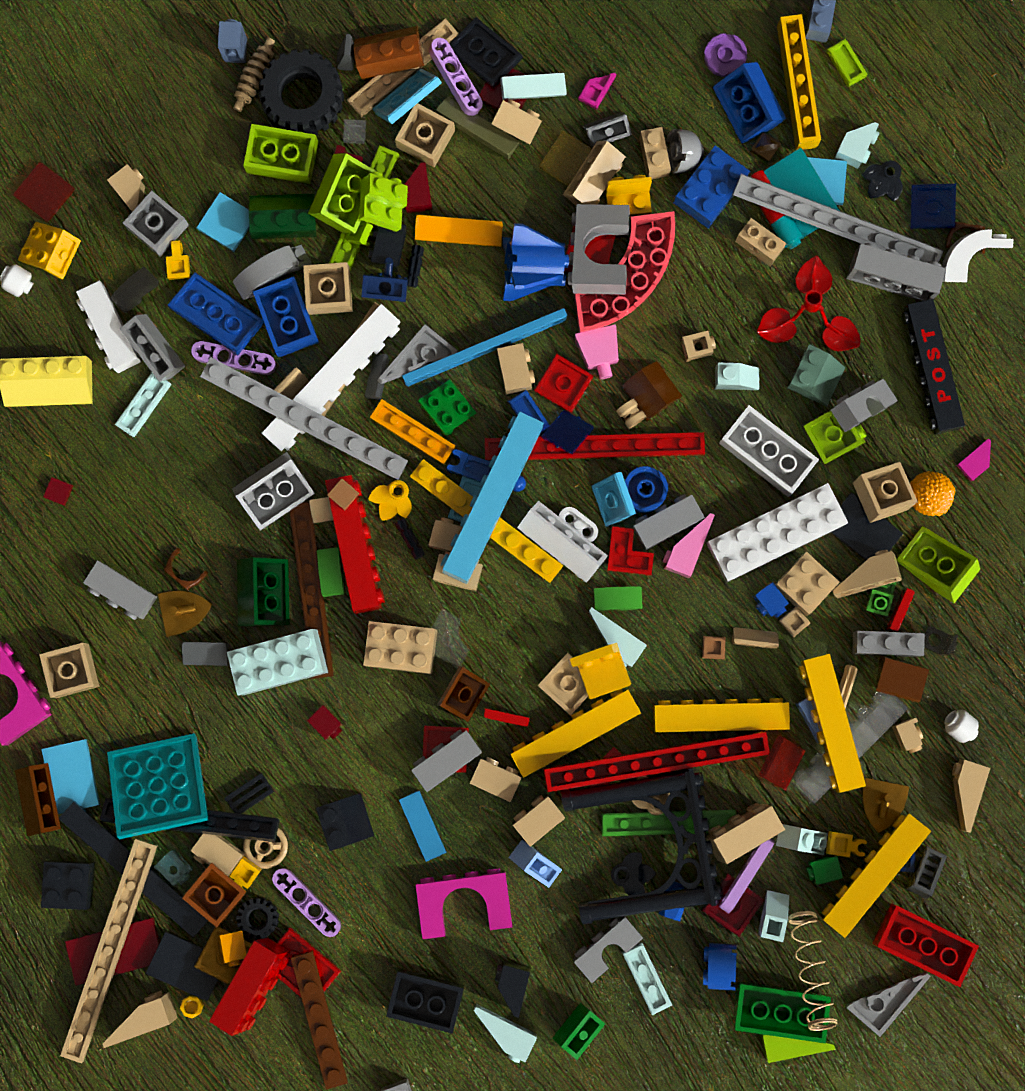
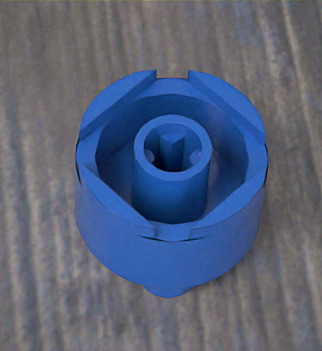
M642 466L631 471L625 479L635 512L651 513L665 501L668 493V483L660 471L648 466ZM642 485L645 488H650L648 495L640 492Z
M709 943V947L704 948V962H708V970L704 969L703 985H708V989L735 991L736 985H731V982L736 980L737 953H732V949L736 950L737 944Z

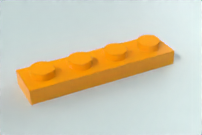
M381 399L370 416V419L445 465L452 454L453 449L456 448L454 444Z

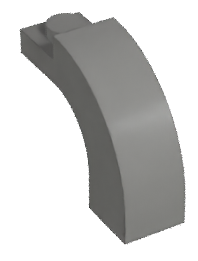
M288 245L252 263L233 280V283L242 299L245 300L254 297L253 291L269 286L284 275L302 270L304 265H311L312 262L302 245L292 248Z

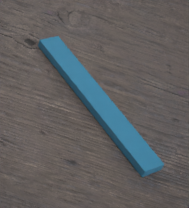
M564 308L402 375L406 386L409 387L493 352L497 348L505 347L567 320V313Z

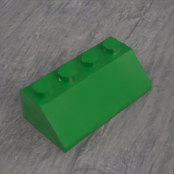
M737 981L734 1003V1030L825 1044L827 1030L812 1031L808 1029L807 1025L809 1022L806 1020V1017L810 1011L819 1006L809 1004L803 1000L802 996L805 991ZM807 992L804 996L809 1002L831 1003V997L827 994ZM825 1006L812 1012L808 1017L809 1021L829 1018L830 1006ZM828 1022L819 1023V1024L828 1025Z

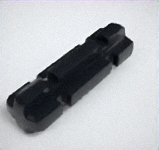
M420 245L412 246V256H410L409 276H407L408 287L412 288L418 286L419 279L417 277L420 275L421 257H423L424 247Z
M405 518L398 520L395 525L401 531V536L409 550L411 549L414 559L423 557L425 553L422 547H419V542L412 529L409 528L407 520Z

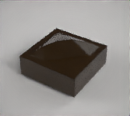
M763 132L750 152L769 163L781 143Z

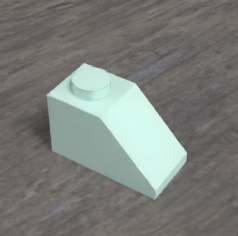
M718 363L715 367V389L759 390V368L741 363Z

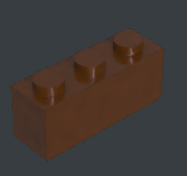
M48 763L15 770L27 836L61 829Z

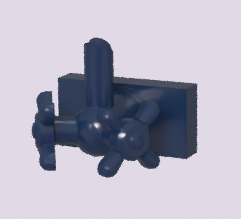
M390 257L386 258L383 276L382 273L363 275L361 297L406 302L408 279L406 277L402 278L401 275H396V278L392 277L393 259Z

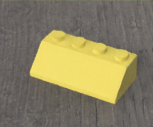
M87 356L0 359V391L4 406L93 404L92 361Z

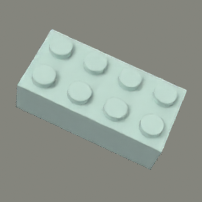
M316 629L302 631L227 652L237 695H247L328 673L318 630Z

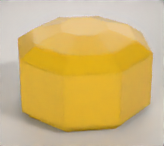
M191 994L182 1000L180 1010L185 1017L194 1018L201 1014L204 1004L201 998Z

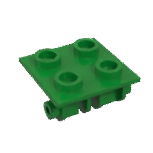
M448 380L418 400L421 408H424L429 418L440 428L441 433L446 436L450 435L453 429L477 414L451 380Z

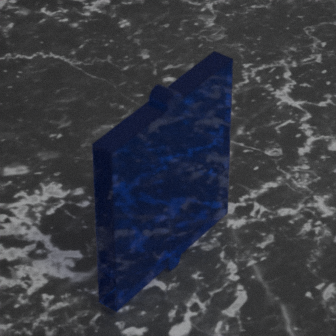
M563 410L545 431L542 438L554 444L556 448H561L573 454L594 429V426L581 420L580 416L576 417Z

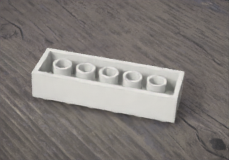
M829 483L708 541L707 546L727 583L846 525L848 521Z

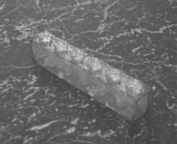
M877 692L871 698L873 702L868 707L863 706L856 713L858 718L853 723L849 721L858 758L908 709L896 696ZM819 753L812 757L809 761L811 765L806 770L801 769L793 777L795 781L792 783L812 804H815L831 788L828 776H831L830 768L825 766L823 756Z

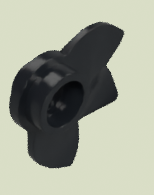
M890 160L882 165L873 164L864 171L862 176L870 180L868 187L869 198H878L885 194L893 202L899 198L903 189V184L900 180L902 169L899 163ZM892 167L895 170V173L892 176L888 175L886 172L887 168Z
M639 852L626 855L623 862L615 865L611 871L613 882L618 886H623L628 895L645 893L643 884L650 881L656 875V872L650 866L641 864L642 853ZM621 870L626 872L624 879L618 877V872Z

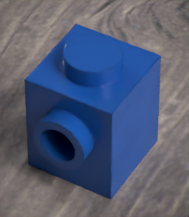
M773 582L753 596L757 602L756 608L762 616L767 615L770 618L774 615L777 618L787 611L785 606L789 602Z

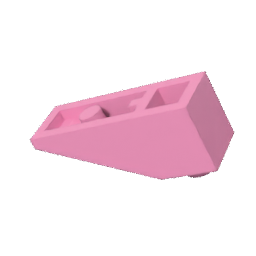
M710 513L681 539L671 551L667 550L663 559V563H666L664 569L686 578L691 577L715 516L714 514Z

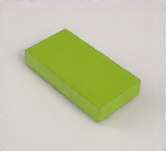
M846 38L826 50L848 87L867 77V72Z

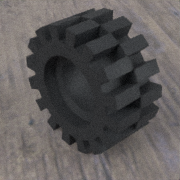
M255 897L242 904L238 910L239 913L236 920H238L237 926L246 935L245 937H251L254 940L263 939L276 929L279 922V913H277V907L272 904V901H268L264 897ZM259 909L265 913L266 922L263 926L255 927L250 923L249 916L253 910Z

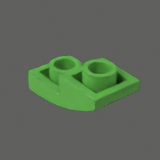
M339 547L317 550L322 596L328 597L345 594L344 574L341 569Z
M896 582L870 589L866 610L888 616L894 598L893 592Z
M642 587L594 588L595 610L624 611L643 609Z

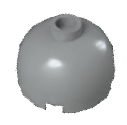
M672 129L669 132L666 142H670L667 152L671 170H674L672 173H685L693 170L704 155V147L699 138L689 130Z

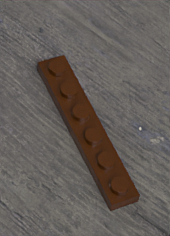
M312 950L291 956L325 1088L327 1090L348 1084L314 952Z

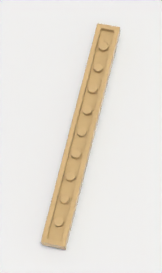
M139 838L134 840L63 1046L61 1057L79 1063L84 1062L158 847L156 844Z

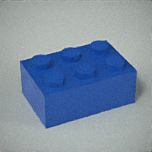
M715 145L676 195L674 204L709 229L734 195L732 193L740 173L748 176L750 171Z
M295 277L253 291L278 358L319 343Z

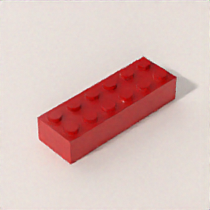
M352 475L325 480L328 494L343 479L359 492L358 496H362L360 483H358V480H354ZM357 496L349 507L344 510L329 498L352 610L355 614H361L382 609L381 603H385L383 590L377 586V582L380 581L378 568L376 566L373 567L372 560H376L374 548L368 544L371 533L369 525L364 523L363 517H367L365 506L362 501L359 502V497Z

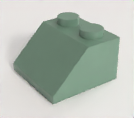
M809 344L787 388L827 407L845 366L829 353Z

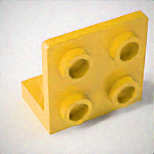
M636 175L633 179H624L623 177L612 178L611 181L607 182V205H629L630 217L651 214L649 192L652 183L651 177Z
M35 222L21 250L18 261L41 268L63 280L81 240L63 229Z
M617 643L570 658L572 667L578 666L589 699L631 685Z

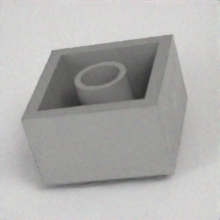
M152 190L123 222L128 231L159 257L171 246V241H175L189 226L183 216Z

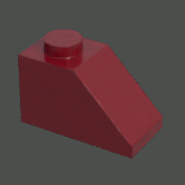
M421 162L404 184L408 186L407 214L433 210L426 163Z

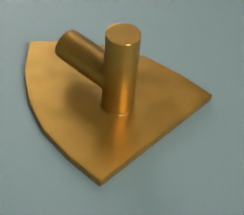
M169 591L158 594L166 637L187 632L198 625L207 615L213 604L199 595L186 591Z
M865 778L866 786L863 787L862 799L864 810L870 824L877 833H880L900 816L907 800L909 786Z

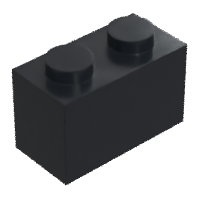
M402 224L401 229L397 232L381 226H375L373 239H376L374 247H370L368 256L372 267L384 269L385 259L390 257L393 259V271L398 272L407 234L406 225Z

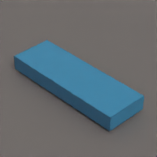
M420 791L400 799L399 802L425 861L427 862L446 853Z

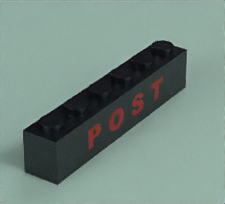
M934 299L908 304L903 309L902 319L903 323L908 326L909 333H907L909 345L913 346L914 354L912 359L914 366H918L920 374L918 375V383L920 388L923 387L925 394L923 396L924 407L929 410L930 417H928L929 427L931 430H934L935 435L959 430L965 426Z

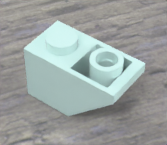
M874 122L847 132L834 159L847 161L848 165L857 169L861 163L866 164L871 153L868 151L870 143L874 145L879 135V132L876 131L879 124Z
M782 824L785 830L778 834L776 846L824 855L828 833Z
M767 890L758 929L760 937L783 942L788 922L789 895Z

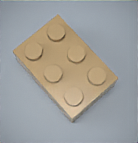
M369 621L363 666L432 674L438 630Z
M755 803L746 809L748 812L741 816L736 814L727 820L728 824L723 827L717 825L710 829L707 840L712 841L713 854L717 861L728 864L783 832L785 828L773 807Z

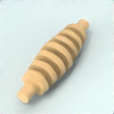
M267 38L263 46H258L256 49L258 53H254L252 55L253 60H249L247 63L248 67H244L243 73L245 75H241L240 81L242 83H238L237 89L239 91H236L234 95L237 99L233 107L234 110L241 112L245 104L251 103V97H255L257 94L256 90L260 89L259 80L263 79L262 72L264 68L270 67V59H273L274 56L272 47L275 41L273 39Z

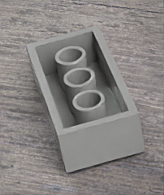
M864 243L860 244L853 254L846 279L919 301L934 299L940 293L946 268L941 267V264L929 261L926 263L919 261L920 259L916 256L907 255L906 257L899 255L895 250L878 249L875 244Z

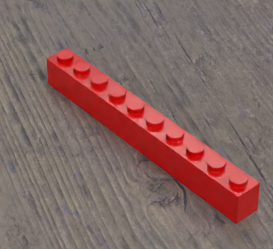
M758 731L543 768L546 791L552 792L769 755L770 751L767 733Z

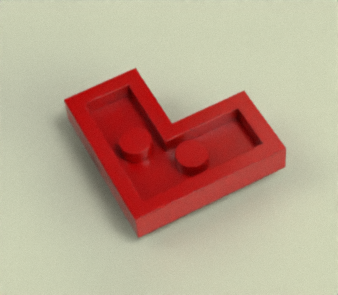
M612 526L607 571L651 576L654 553L632 551L634 529Z

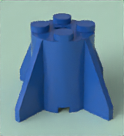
M514 223L512 238L502 237L505 251L504 264H507V271H504L503 301H513L550 286H565L566 275L564 269L569 266V255L565 254V243L556 242L524 224Z

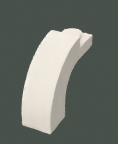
M992 230L975 231L961 237L945 255L942 267L946 268L943 282H967L968 265L970 259L977 251L983 248H1013V239H1007L1006 234H993L992 238Z

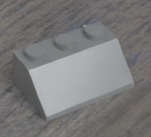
M287 452L232 488L235 497L259 530H262L315 494Z

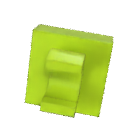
M361 221L356 233H347L345 239L350 243L369 246L370 243L367 242L369 235L373 236V225Z

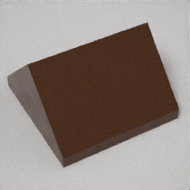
M657 361L640 369L621 386L628 397L637 402V408L644 412L646 421H649L682 397Z
M880 655L876 691L919 703L929 669L918 664Z
M459 666L437 705L469 722L490 683L464 667Z

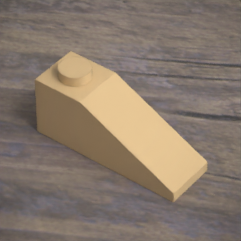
M888 550L876 552V556L866 560L833 590V594L837 598L901 581L902 578L895 554L892 551L888 552Z
M959 759V762L954 764L952 775H954L953 785L960 828L962 831L971 833L990 768Z

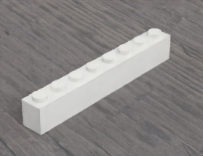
M381 304L293 400L321 415L326 410L323 406L327 401L333 402L341 394L338 391L343 384L348 386L355 379L353 373L358 368L363 370L370 362L368 357L373 352L377 355L385 346L383 341L388 336L392 338L400 330L398 327L400 321ZM276 417L261 434L280 451L284 448L288 451L296 442L293 438L299 432L302 435L305 432Z

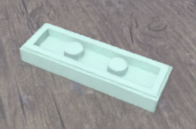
M564 73L500 78L502 100L567 95Z
M151 372L115 425L132 437H135L172 384L167 380L159 382Z
M643 943L634 946L627 953L623 951L622 954L651 1014L654 1015L672 1006Z

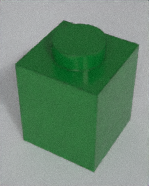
M836 855L808 861L809 867H806L809 881L813 880V883L816 885L843 878Z

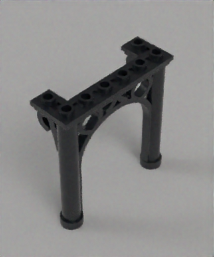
M698 768L688 769V772L577 790H572L571 788L561 790L562 805L565 812L632 800L648 802L659 808L667 816L674 828L678 844L677 862L674 871L664 885L652 892L579 902L580 918L583 925L591 924L595 920L704 904L716 906L720 903L721 898H723L721 884L717 885V880H714V877H717V869L715 863H711L710 854H713L712 841L707 840L706 831H709V822L707 817H703L702 809L706 808L704 795L699 793L701 786L704 785L702 772H698ZM688 790L689 797L682 791ZM671 793V795L668 796L665 805L660 801L656 800L655 798L650 797L654 795ZM675 797L683 798L686 803V813L681 817L674 815L669 810L671 802ZM692 813L695 833L688 832L684 824L680 826L678 821L686 820ZM683 836L686 837V838H688V840L685 842V844H684ZM696 842L699 861L694 858L684 859V854H688L690 846ZM685 863H693L696 866L698 877L695 882H687L680 874ZM676 879L683 886L687 887L685 889L666 891ZM703 879L704 886H697Z

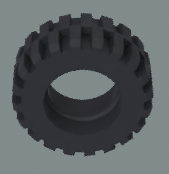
M292 49L290 50L291 54L285 55L283 52L279 54L277 61L272 59L269 62L270 68H264L262 72L263 79L259 80V98L271 124H275L276 128L315 135H318L317 131L321 129L325 132L329 129L328 124L330 122L333 124L338 119L337 113H341L343 108V88L336 68L332 67V63L327 58L323 59L322 54L314 52L313 55L308 49H303L302 52ZM298 78H309L321 86L322 93L318 101L311 107L300 110L286 106L282 101L281 95L287 84Z

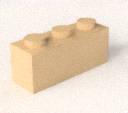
M597 141L563 195L576 206L577 204L598 205L600 196L607 188V182L611 181L614 174L621 169L622 162L626 156L608 141Z

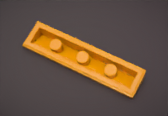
M416 215L415 240L501 247L503 222Z

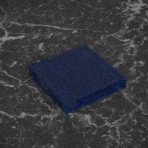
M956 183L912 185L911 229L955 228Z

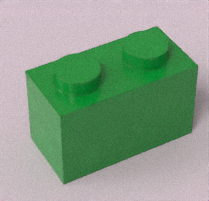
M580 1002L552 1039L578 1060L604 1027L605 1023Z

